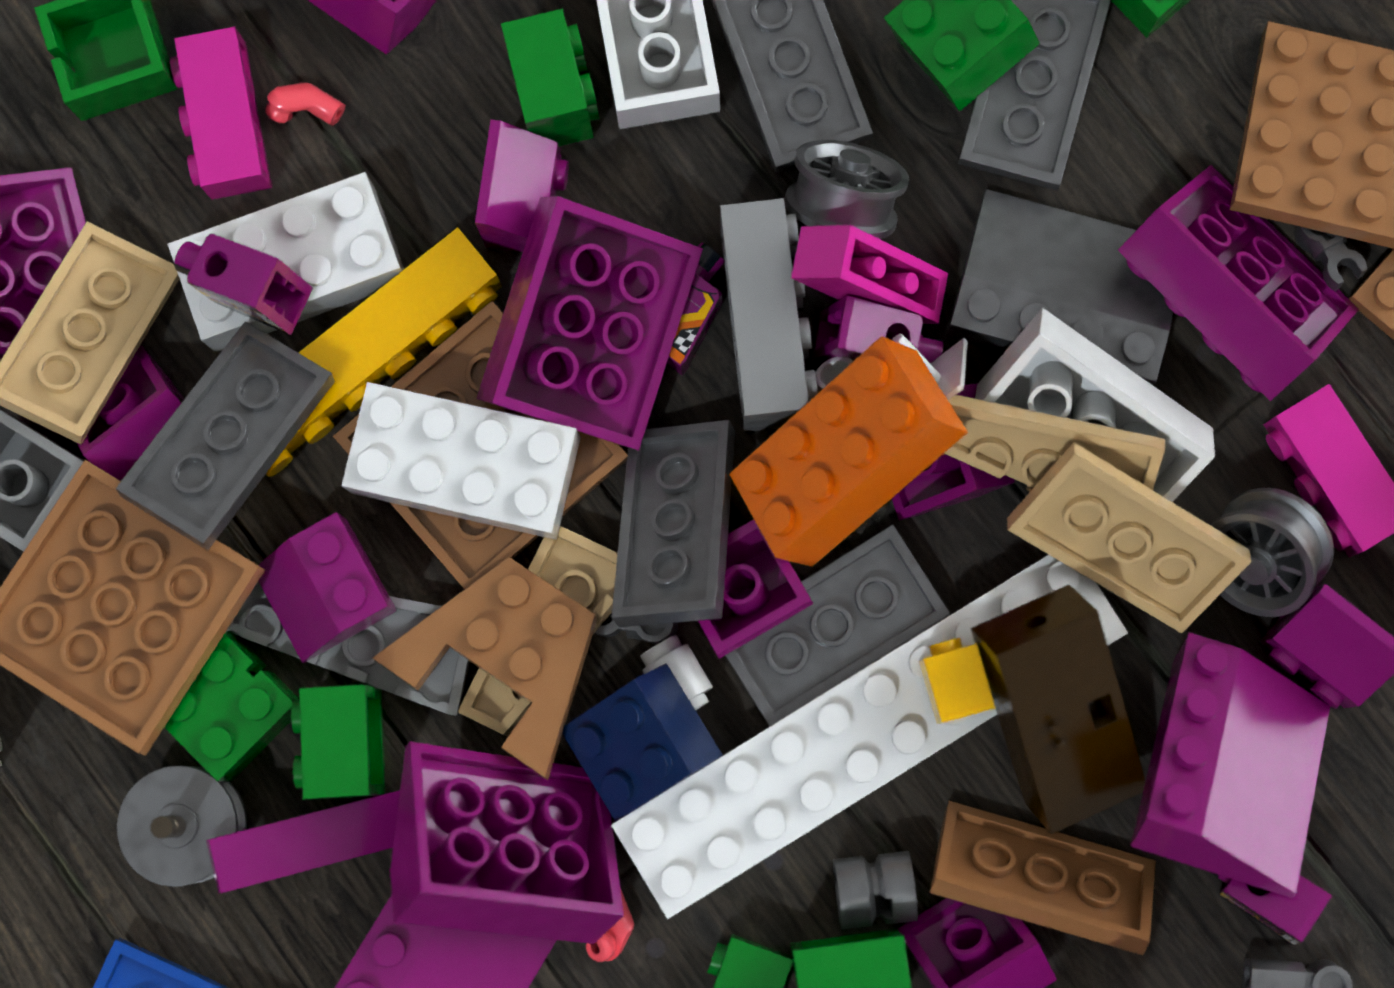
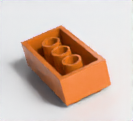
M881 336L730 472L729 475L775 558L813 567L965 436L968 431L917 350Z

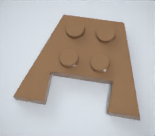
M508 557L375 655L373 659L419 691L447 650L451 648L531 703L530 707L501 748L548 780L598 619L593 612Z

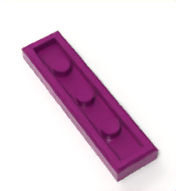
M400 790L206 840L218 894L393 848Z

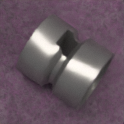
M909 851L878 854L874 863H868L863 856L833 859L835 891L841 929L872 926L876 917H882L887 924L917 921L916 889Z

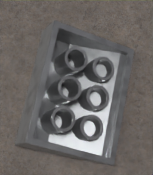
M986 189L945 337L958 341L965 338L969 344L1004 353L1041 308H1044L1153 385L1158 378L1171 328L1173 311L1165 303L1164 296L1148 280L1138 277L1130 270L1126 258L1118 251L1136 230Z

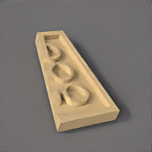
M955 395L948 400L968 433L944 454L995 477L1001 478L1004 475L1026 484L1027 491L1029 492L1073 442L1151 490L1154 488L1165 451L1164 438Z
M562 526L559 528L557 540L544 537L528 570L593 612L598 619L594 633L612 613L618 553ZM479 668L458 709V713L508 737L531 703Z

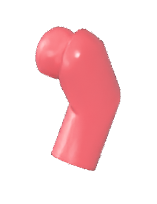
M306 82L275 87L268 94L267 100L269 103L265 107L266 115L277 123L283 124L290 121L293 117V112L306 110L331 126H334L340 120L345 110L344 103L315 85Z
M622 890L624 916L594 944L586 943V952L594 961H612L622 953L634 930V920Z

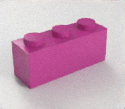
M235 26L174 38L177 56L170 58V67L176 87H183L186 105L179 106L178 110L184 135L186 137L191 136L194 154L187 156L192 183L194 186L200 185L212 200L272 188L246 42Z
M852 225L801 226L791 279L838 300L848 295L920 315L923 318V324H939L948 278L947 272Z
M1330 384L1263 424L1268 431L1265 437L1269 448L1280 461L1286 460L1297 476L1294 484L1298 493L1311 506L1316 505L1326 521L1333 539V545L1337 550H1345L1348 557L1366 551L1394 533V482Z

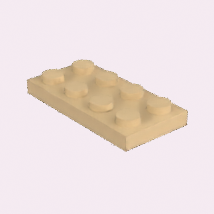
M87 221L0 361V406L82 445L179 281L174 264Z
M1074 442L1007 518L1008 531L1180 633H1183L1252 562L1248 548Z

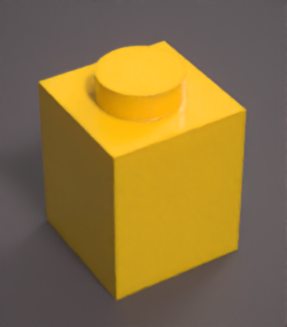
M956 638L928 646L931 657L920 660L919 664L937 724L995 709L977 644L963 647L961 639Z

